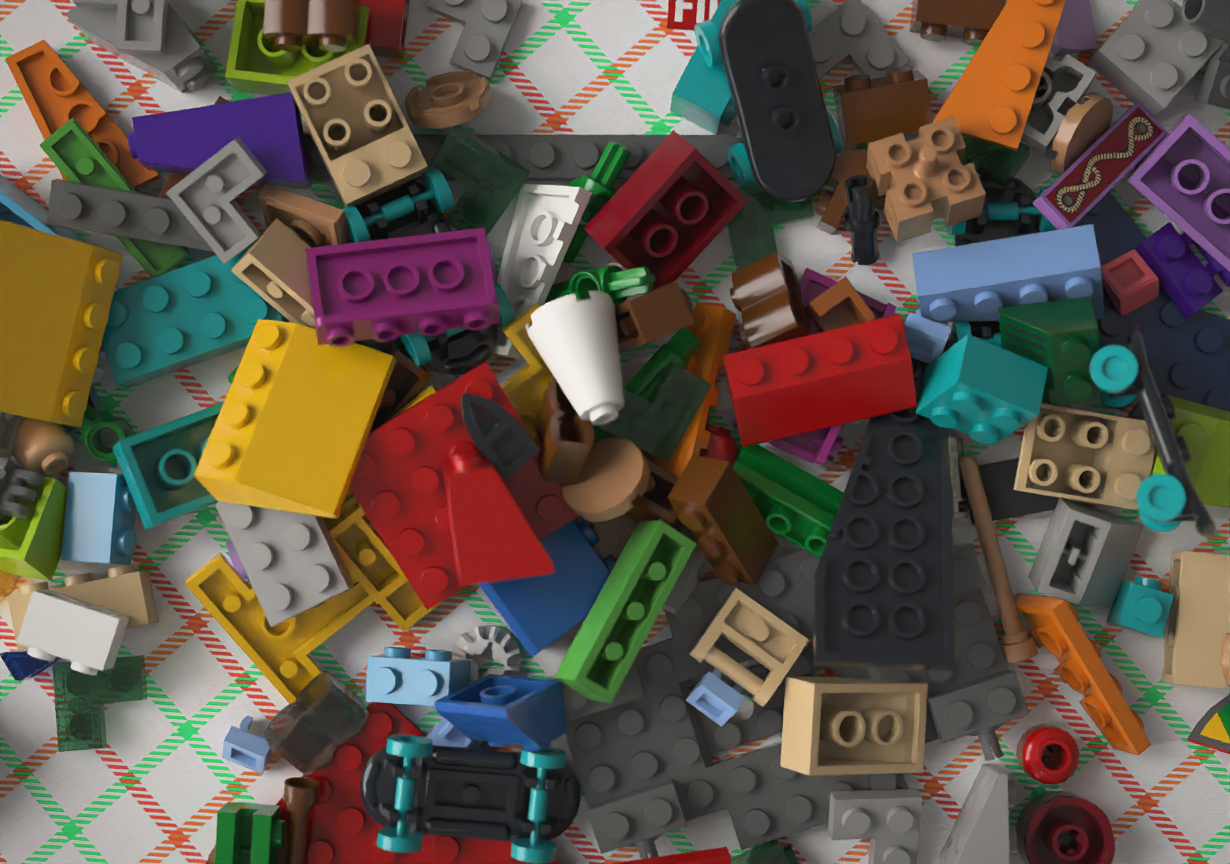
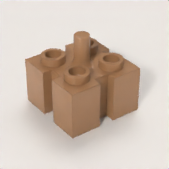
M954 116L919 127L918 139L906 142L903 133H899L868 143L866 167L874 181L878 197L886 194L884 213L896 243L929 233L932 221L942 217L948 227L981 216L986 194L974 164L970 163L963 166L966 145Z

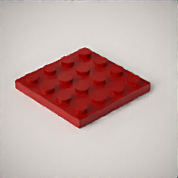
M486 361L369 432L349 486L351 492L427 610L467 586H460L456 573L442 463L452 462L451 455L464 452H479V457H487L468 433L462 414L461 396L464 393L476 394L501 405L533 439ZM538 452L506 479L492 464L539 541L580 516L564 500L561 482L545 481L542 478L537 463Z

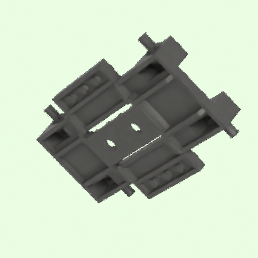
M963 543L952 547L955 667L952 671L813 665V647L802 650L774 694L763 707L753 701V713L745 720L731 717L721 727L685 701L696 686L689 687L687 680L705 675L709 671L713 672L716 669L705 660L697 661L689 653L735 588L808 638L809 641L813 640L814 575L820 558L802 549L769 560L756 585L742 582L730 584L715 577L698 583L676 614L664 610L672 638L640 648L612 703L590 700L562 683L567 724L565 737L588 806L587 812L600 853L603 854L621 847H637L641 859L649 858L647 853H650L651 858L659 857L654 841L664 833L686 827V821L725 808H728L740 848L744 850L829 822L831 791L908 789L903 773L809 776L781 767L782 741L725 760L712 761V754L733 749L736 746L782 732L785 678L813 676L815 671L820 668H829L834 671L836 677L928 683L925 743L938 739L942 742H947L966 735L978 736L985 761L994 760V757L1000 758L1004 756L995 730L999 729L1006 722L1029 715L1016 673L1008 670L981 589L987 585L973 543ZM721 635L714 643V646L738 663L754 659ZM762 664L746 668L762 680L770 672ZM726 675L721 676V680L730 687H733L736 683ZM554 676L547 678V680H557ZM743 689L740 693L741 695H746L749 698H752L753 696L750 692H748L745 689Z

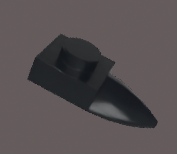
M464 393L461 396L462 414L468 433L478 448L505 479L540 450L539 446L515 418L501 405L476 394Z

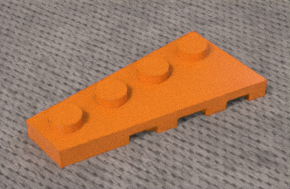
M1008 0L933 122L954 116L962 136L1017 151L1066 0Z
M42 40L5 58L44 140L71 118L76 117L136 190L162 179L157 171L148 170L138 161V158L133 159L126 134L49 43ZM59 170L63 180L69 181L65 177V175Z
M1021 593L1014 595L1018 614L1022 612L1033 627L1028 632V635H1033L1038 648L1044 646L1058 660L1060 664L1054 670L1062 681L1067 683L1073 690L1085 696L1080 700V705L1112 748L1140 755L1151 743L1143 731L1144 723L1139 715L1129 708L1122 696L1123 688L1113 675L1108 673L1100 659L1101 651L1095 642L1086 636L1080 626V617L1076 609L1064 599Z

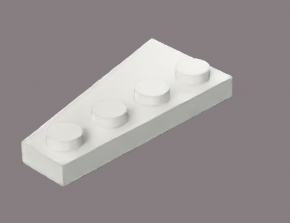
M522 183L497 283L502 287L510 301L514 318H517L536 302L541 307L544 305L592 192L581 187ZM498 326V339L491 355L520 359L522 355L502 331L504 327L500 328Z

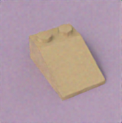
M824 676L786 677L780 766L809 776L923 773L928 683Z

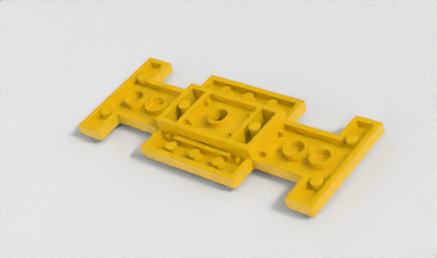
M536 302L502 329L528 365L502 384L501 387L540 448L542 443L536 432V417L549 382L554 375L531 341L526 330V323L533 324L531 315L541 308ZM431 385L387 421L436 392V390ZM632 424L619 437L632 441L636 446H639L642 440V436ZM348 488L338 518H322L354 588L279 625L271 627L252 584L249 585L221 552L185 580L187 588L299 715L334 689L332 680L312 659L309 653L374 601L377 605L380 604L403 632L440 604L438 603L429 610L425 608L360 504H357L358 501L350 488Z

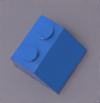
M489 674L434 702L435 710L469 739L488 741V745L493 747L515 744L523 745L527 751H540L551 746L550 742L567 733L562 683L557 680Z

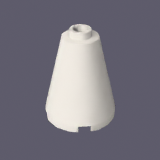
M589 291L591 299L577 301L576 295L571 294L542 306L531 315L533 324L526 323V330L582 420L591 421L593 425H601L618 417L617 411L624 406L615 306L608 293Z

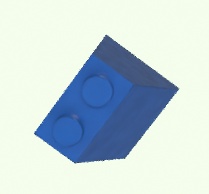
M575 518L540 540L541 545L553 563L554 573L479 583V586L531 657L538 654L587 617L617 562L612 555L604 558L595 546L600 541V538L585 519L579 523Z

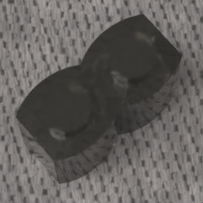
M325 670L304 687L294 702L283 708L271 720L263 734L273 751L305 776H309L318 769L326 767L331 762L338 745L349 738L357 736L363 730L370 713L358 695Z

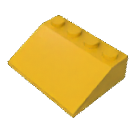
M0 220V412L81 428L95 368L98 363L105 327L109 318L116 282L119 277L123 258L122 253Z
M258 319L194 476L220 502L337 519L396 359L392 355L354 342L344 347H332L328 344L318 345L316 329L298 323Z

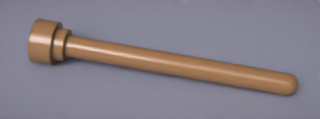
M965 454L960 458L959 466L1004 628V633L1001 634L1002 642L1000 646L1006 663L1023 661L1038 654L1033 635H1028L1026 628L1021 627L976 458L971 454Z

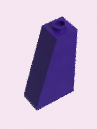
M292 92L132 118L134 132L128 133L130 152L133 159L138 158V161L148 170L189 175L239 136L267 171L255 183H267L273 186L297 189L312 188L301 114Z

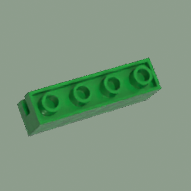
M758 444L743 447L737 456L733 468L766 521L767 527L774 533L821 558L844 493Z
M227 802L217 812L215 864H277L278 847L284 846L287 830L286 820H280L281 806Z

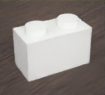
M47 589L33 591L16 643L29 647L28 654L33 657L54 661L55 657L58 656L72 661L70 668L76 671L97 675L98 670L104 671L114 667L130 616Z

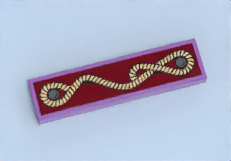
M1137 101L1032 204L1057 230L1073 227L1168 132Z

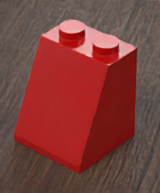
M464 452L451 455L452 462L442 463L455 568L460 586L554 573L551 559L488 458L479 457V452Z

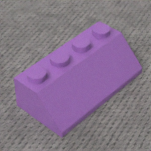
M1187 114L1151 150L1128 178L1127 182L1230 272V149L1191 114Z

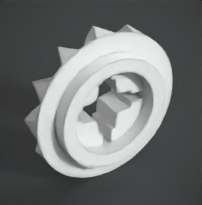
M484 625L468 630L457 640L452 650V659L471 660L470 684L479 680L480 672L479 664L467 656L468 654L473 656L475 654H483L485 648H488L489 642L493 643L491 648L493 650L492 658L505 666L504 668L498 666L497 668L490 667L483 677L489 674L518 676L521 667V654L516 641L509 633L495 626Z

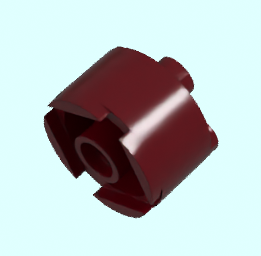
M1045 791L1031 800L1019 815L1015 829L1016 848L1026 864L1112 863L1115 854V840L1113 839L1109 819L1099 807L1086 799L1066 791ZM1062 832L1072 838L1068 845L1060 843L1058 840Z

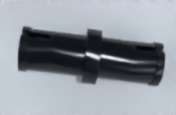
M866 175L852 176L845 181L848 213L844 218L845 227L850 231L852 262L856 263L858 261V265L873 264L880 257L876 230L880 225V215L874 206V181L871 177L867 179Z

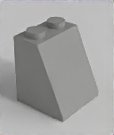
M169 1L167 6L165 55L119 53L115 49L117 8L76 6L66 13L68 19L92 43L182 93L188 89L194 91L204 86L211 79V72L217 69V66Z

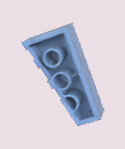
M1093 224L912 253L921 316L935 322L999 321L998 308L1082 297H1090L1096 319H1105L1101 265Z

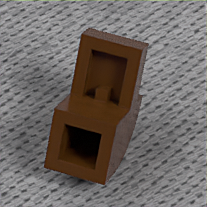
M853 150L835 159L834 171L826 184L835 190L834 192L827 189L824 191L814 212L822 216L816 228L831 235L834 233L848 206L845 181L856 175H866L867 179L870 177L866 167L868 150ZM873 186L875 209L882 211L885 208L886 194L878 197Z

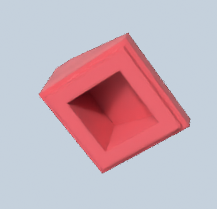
M1135 249L1101 266L1102 284L1115 308L1122 316L1158 297L1159 278Z

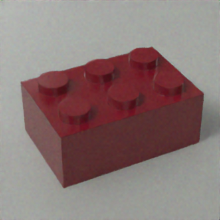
M673 130L583 229L626 270L643 266L648 267L650 273L655 274L656 281L653 282V290L675 282L749 200L694 146Z

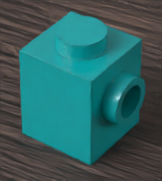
M1136 576L1134 583L1122 581L1113 605L1110 608L1106 623L1148 636L1162 638L1174 595L1161 591L1163 583L1149 578Z

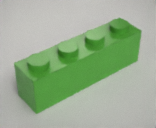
M662 520L639 521L554 678L590 700L612 703L697 543Z

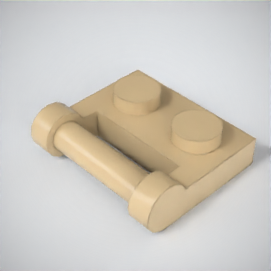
M735 588L706 631L694 645L689 655L699 662L702 660L708 662L753 695L751 699L763 707L774 694L809 642V639L742 591ZM719 636H723L768 668L770 672L764 680L760 679L714 646Z

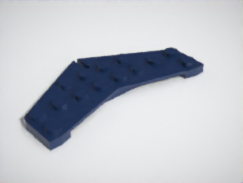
M1110 191L1073 226L1093 224L1101 266L1133 250V248L1147 239ZM1160 284L1159 295L1156 299L1122 316L1115 308L1103 286L1105 319H1096L1099 350L1110 345L1128 346L1127 329L1131 324L1138 323L1143 328L1146 357L1159 395L1167 393L1169 396L1230 412V320L1202 309L1186 319ZM1139 400L1127 417L1145 419Z

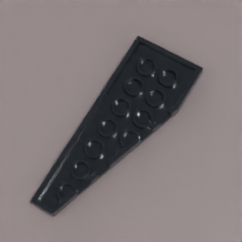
M948 339L942 354L948 350ZM911 357L916 402L918 405L925 368L929 364ZM917 407L870 418L814 575L813 665L952 671L955 667L950 428L939 427L932 423L931 419L917 414Z

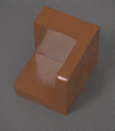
M847 277L841 279L805 307L823 332L877 320Z

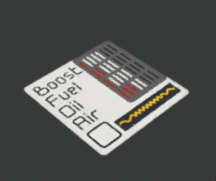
M949 437L954 517H968V503L959 466V460L964 455L963 439Z

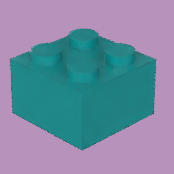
M968 334L926 366L916 413L931 419L932 423L939 427L954 428L970 435L976 442L994 445L1039 415L1048 367Z

